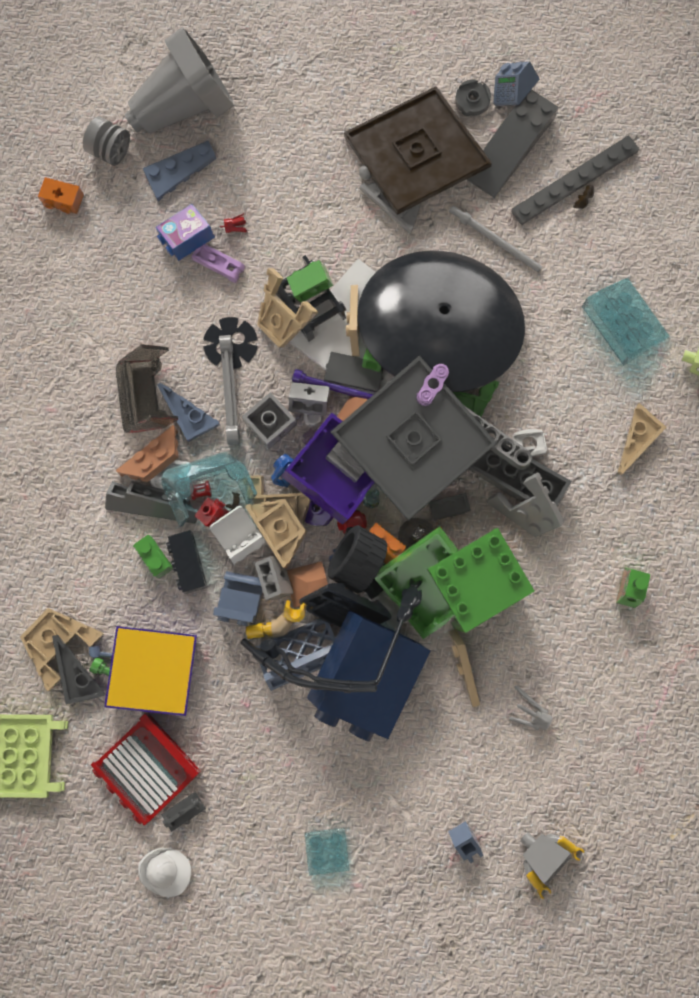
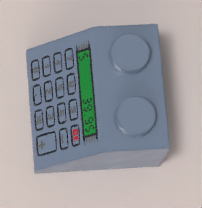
M530 61L505 63L501 66L500 71L495 76L493 101L495 106L519 105L540 80Z

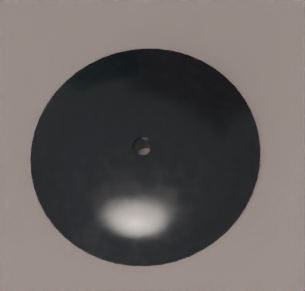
M431 250L414 252L398 257L377 270L365 285L359 300V331L366 348L379 365L395 377L418 356L432 370L434 366L444 364L449 369V376L443 383L452 393L480 388L502 376L515 362L523 345L525 320L522 307L514 291L494 270L465 255Z

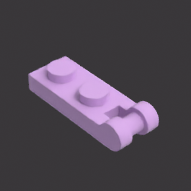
M206 244L196 249L191 256L193 261L223 275L233 283L237 282L239 279L238 275L245 269V265ZM230 266L234 268L233 271L228 270Z

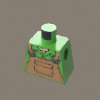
M624 568L616 603L636 608L643 603L646 597L650 574Z

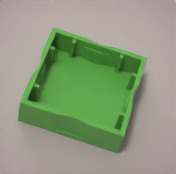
M440 526L380 568L379 573L375 577V580L399 607L403 598L402 591L410 587V579H413L415 582L422 580L421 586L418 588V591L422 590L421 603L413 610V616L408 620L422 639L444 626L454 617L427 568L458 551L457 547Z

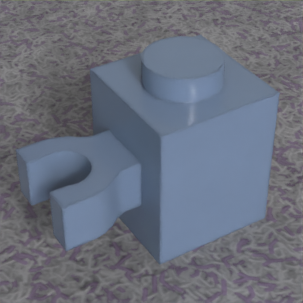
M466 821L448 831L455 849L464 861L468 859L470 863L474 862L472 856L475 854H479L480 858L484 856L474 832Z

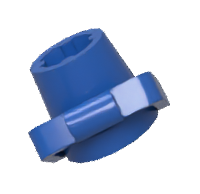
M288 454L280 456L273 465L275 471L271 476L273 484L286 488L291 484L284 478L282 480L278 478L282 476L294 460Z

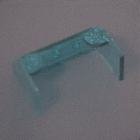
M221 452L164 471L161 476V483L179 527L184 526L189 518L182 499L188 498L192 494V483L227 472L232 480L237 481L246 505L250 504L257 495V492L246 466L231 454Z

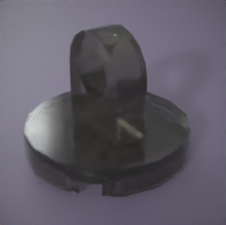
M411 518L400 527L398 540L403 545H406L404 550L406 551L435 529L425 519Z

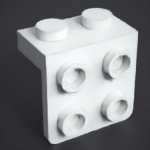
M242 506L236 507L210 525V530L225 549L233 564L242 561L249 553L258 550L266 542Z

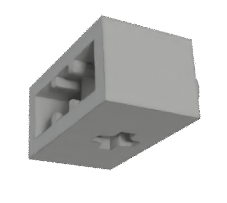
M292 382L288 411L326 416L329 387Z
M270 556L255 563L265 600H279L293 594L287 570L281 566L276 556Z

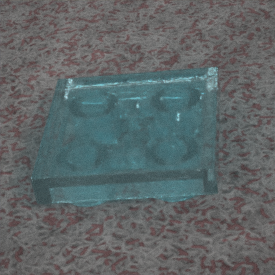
M345 827L304 833L309 876L350 871Z

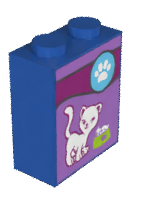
M193 204L155 227L158 232L157 238L162 245L166 244L165 248L171 257L174 255L178 261L215 238L210 225Z

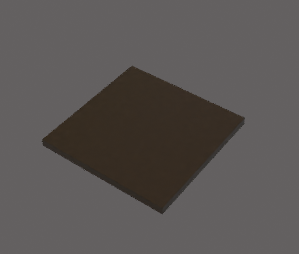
M436 86L344 132L345 139L361 163L368 168L370 176L396 215L490 168L492 165L490 159Z

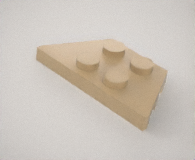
M287 499L273 502L267 501L253 505L247 504L245 508L281 566L287 568L307 533L306 528Z

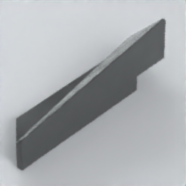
M112 481L106 493V510L188 523H196L197 521L195 514L198 510L190 505V499L186 495L131 481L129 487Z

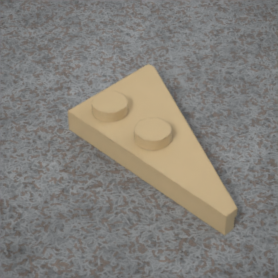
M351 285L350 312L346 313L347 323H349V325H346V336H350L352 356H360L358 342V285Z
M640 403L637 404L633 413L618 468L620 475L667 428Z

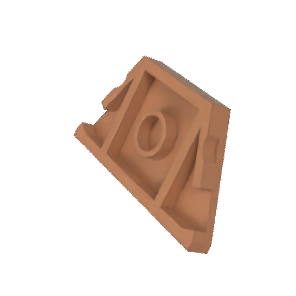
M172 425L120 466L116 472L121 477L128 475L131 479L149 482L178 459V440L176 439L178 430Z

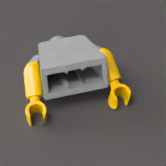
M527 832L520 840L528 848L523 854L526 877L534 888L537 889V893L542 899H545L541 894L543 890H548L551 894L547 884L572 857L580 861L576 857V852L585 853L582 848L575 846L567 838L560 835L548 834L545 836L541 834L536 840Z

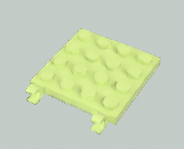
M0 714V797L47 798L49 797V791L61 792L65 790V782H50L53 729H68V721H53L54 715Z

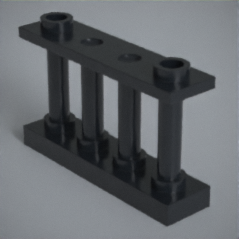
M304 255L302 258H303V261H304L305 266L302 267V268L299 269V270L304 269V268L307 267L311 262H314V261H313V260H310V261H309V259L306 257V255ZM286 277L282 280L276 295L296 314L299 307H296L294 304L296 298L293 293L287 294L285 291L286 286L289 285ZM329 288L323 291L324 294L309 302L315 308L329 300L333 308L309 322L301 330L308 342L315 338L313 334L314 328L331 317L339 314L342 320L346 319V307L342 301H337Z

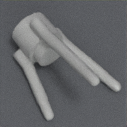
M515 686V689L538 710L533 712L521 704H517L518 708L533 716L531 721L534 723L515 717H510L509 719L533 727L536 730L540 728L547 730L553 717L548 715V711L542 708L521 688Z

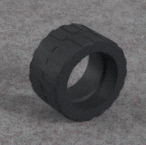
M359 525L354 526L345 534L337 546L329 563L328 577L337 583H344L346 588L355 593L363 592L373 582L383 565L387 553V542Z

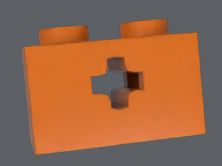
M47 177L44 178L38 194V198L44 207L60 209L67 214L78 213L84 196L80 186Z

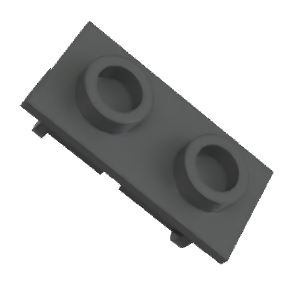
M195 791L161 815L164 819L162 822L172 832L206 808Z

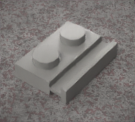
M339 442L326 456L330 463L353 482H356L364 473V470Z

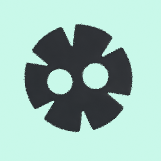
M226 317L219 319L222 330L214 324L207 329L203 340L213 342V344L203 346V349L209 361L215 366L222 360L221 354L216 350V346L219 343V336L231 335L232 337L234 333L241 332L245 336V340L241 344H235L232 341L234 369L242 367L239 356L247 362H250L254 357L257 346L248 344V342L255 341L258 338L254 328L248 322L243 321L237 328L238 318Z

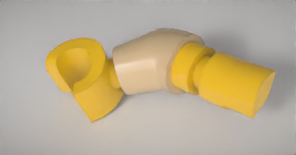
M287 600L284 612L276 619H272L266 625L258 623L246 626L247 638L265 637V635L278 638L286 635L294 622H300L304 619L307 605L303 603L300 609H292L290 607L291 602Z

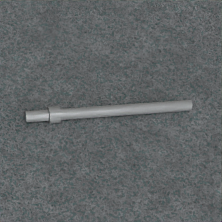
M454 205L450 208L449 212L458 217L460 222L470 225L539 273L543 266L478 223L469 213L462 212Z

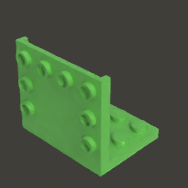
M498 528L493 529L442 561L427 568L455 616V620L451 622L455 630L464 633L535 592Z

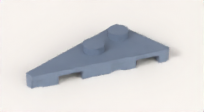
M157 384L188 442L220 426L218 420L213 419L190 401L179 396L166 385Z

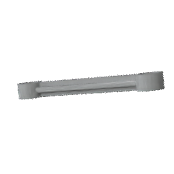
M231 335L219 336L223 371L227 425L226 437L228 445L240 444V435L237 420L233 344Z

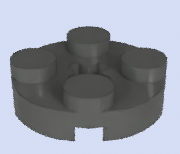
M478 80L464 81L456 92V106L462 111L464 116L480 115L489 108L491 91L485 83H478ZM470 95L477 97L476 100H471Z

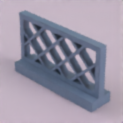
M321 619L294 629L282 637L274 638L278 646L283 641H289L287 649H281L286 653L287 657L288 655L296 657L291 662L293 667L309 673L321 669L332 645L322 647L324 639L331 640L333 643L335 641V636L329 623ZM325 623L326 628L323 633L315 631L318 626ZM299 634H308L305 641L297 639ZM312 635L320 637L317 645L309 643ZM294 643L302 645L299 653L291 651ZM306 647L314 649L313 653L307 656L303 655ZM283 657L280 661L273 659L286 670L288 669ZM260 664L264 679L271 691L289 683L273 671L267 672L268 667ZM292 673L293 676L298 678L304 677L302 674Z

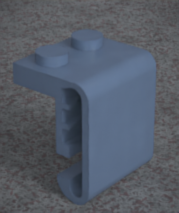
M226 571L224 588L222 587L218 607H214L213 615L218 617V621L229 623V620H235L238 625L248 626L249 623L255 625L263 591L259 577Z

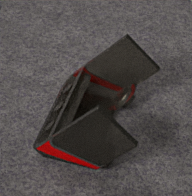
M141 344L117 362L116 379L124 432L138 433L163 429L178 420V416H168L165 410L158 409L154 376L162 368L160 357L169 351V347Z

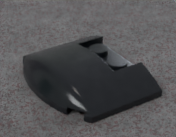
M344 583L327 584L299 600L301 605L303 603L307 605L306 610L309 613L338 627L342 626L349 610L379 624L392 619L391 613L379 600L371 602L368 598L361 597L353 593L352 590L345 589Z

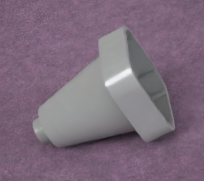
M181 27L165 39L170 52L128 101L130 110L125 113V117L137 133L143 129L148 133H153L207 110H210L218 118L235 106L233 99L210 60L184 27Z

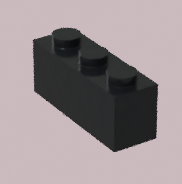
M188 530L168 536L169 542L166 545L169 554L172 553L174 558L171 564L173 571L178 573L179 579L176 580L179 591L182 590L184 594L208 588L193 532Z

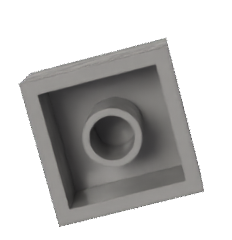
M271 392L242 416L243 422L268 450L297 426L296 419Z

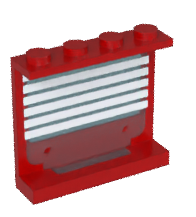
M144 713L135 726L98 761L91 764L94 768L92 772L99 779L102 778L107 783L105 785L112 794L116 793L120 798V804L125 809L129 808L133 813L132 817L138 824L142 823L144 826L202 772L149 713Z

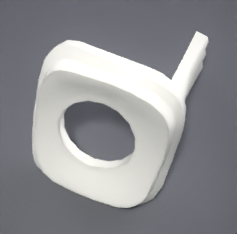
M527 429L514 434L513 440L522 445V441L526 437H532L536 440V448L535 446L525 447L531 452L532 457L546 454L547 446L542 430Z

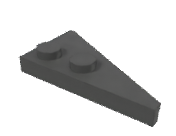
M52 636L66 705L105 696L103 689L60 636Z

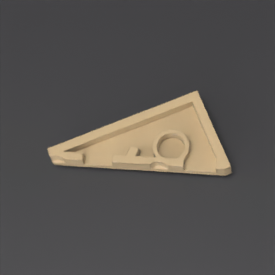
M451 630L449 635L453 645L451 646L453 655L458 660L456 664L459 675L463 676L472 707L479 706L480 702L465 643L457 630Z

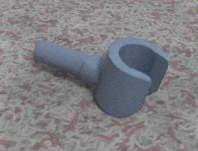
M100 646L89 647V655L92 658H112V653L100 652Z

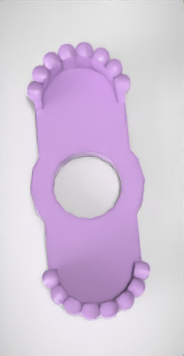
M438 364L434 366L430 375L425 378L424 385L416 397L417 402L421 406L432 404L435 395L442 389L443 382L449 376V369L446 365ZM436 379L439 382L438 388H430L428 381Z

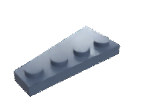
M206 141L144 167L143 171L157 201H160L166 193H171L175 190L176 186L181 182H186L190 179V176L196 171H201L216 160V155L209 141Z

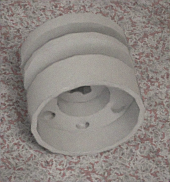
M100 116L95 117L89 123L83 137V149L85 152L97 158L100 157L101 160L113 166L118 165L123 160L130 144V133L128 130L116 124L113 125L112 122Z

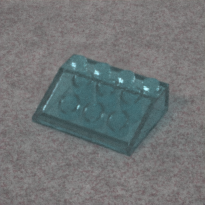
M628 278L599 290L586 298L582 305L584 311L623 366L670 337Z

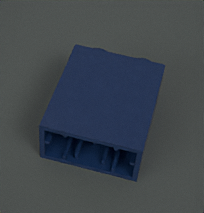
M349 610L317 676L346 681L375 680L395 631ZM399 633L381 681L376 685V692L344 693L311 689L307 699L317 708L314 717L332 727H336L340 719L351 724L348 730L350 733L368 742L371 741L374 734L389 739L431 650Z

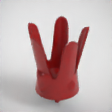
M244 213L231 219H224V225L220 226V228L225 227L226 233L248 232L245 227H236L246 224L245 218L241 217Z

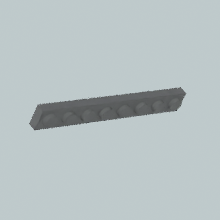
M628 135L513 207L511 210L512 214L522 226L639 151V147Z

